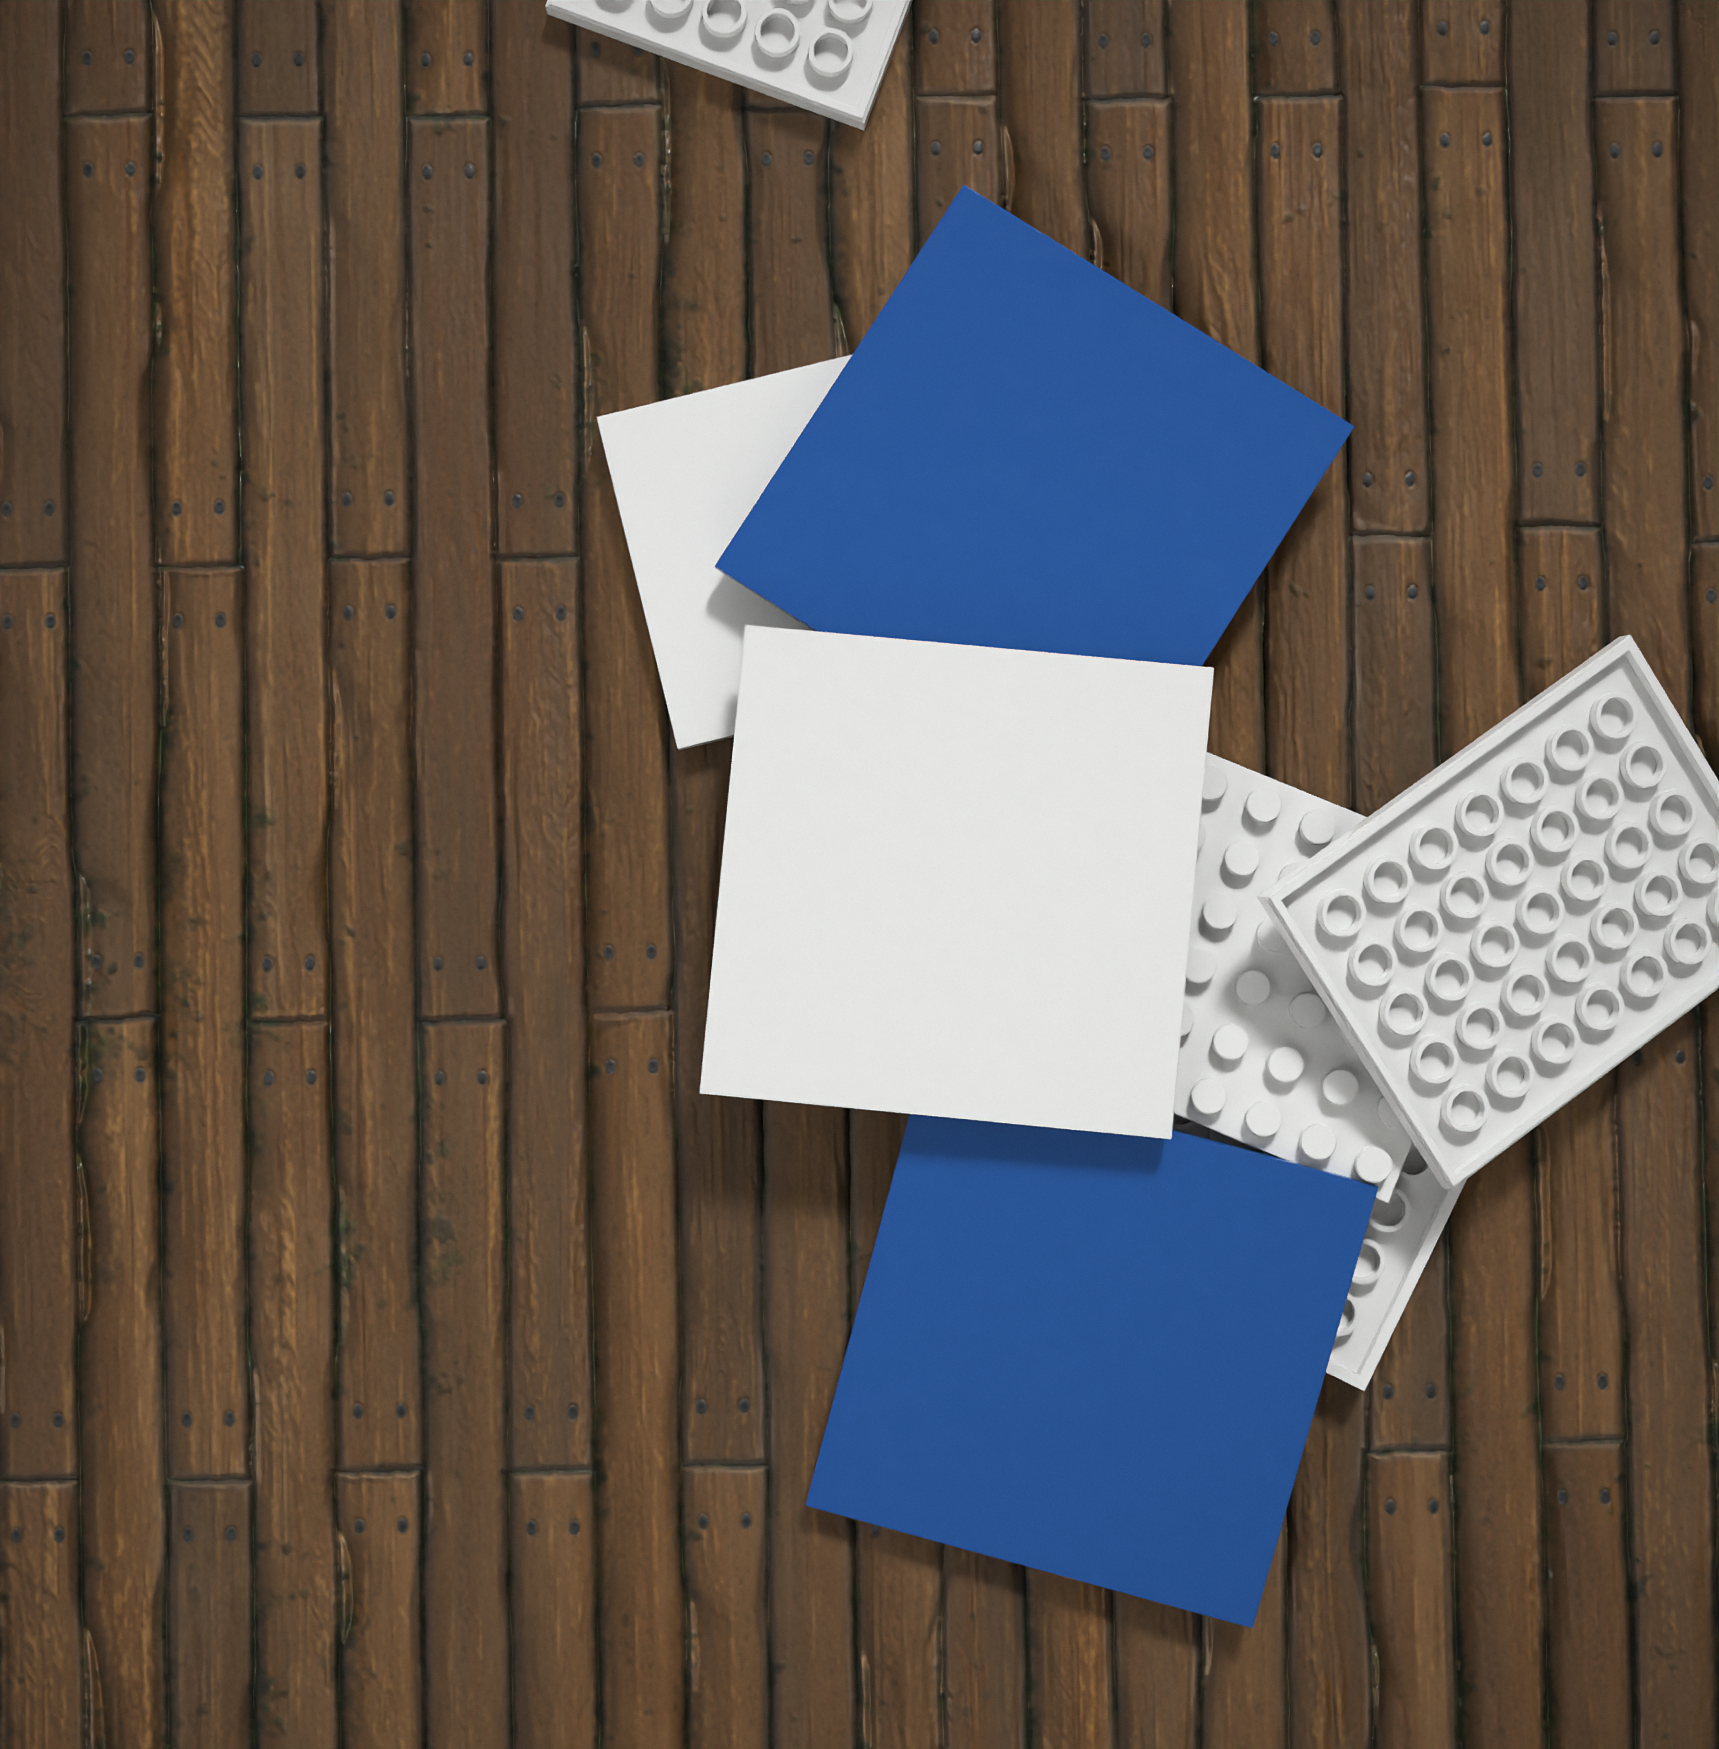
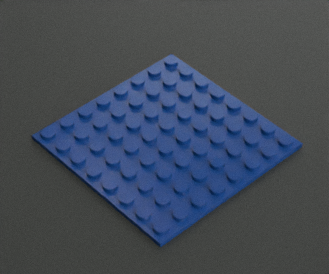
M963 185L717 561L715 569L808 628L818 632L1202 666L1355 426L966 185Z
M909 1114L805 1506L1253 1628L1379 1186L1172 1130L1171 1139Z

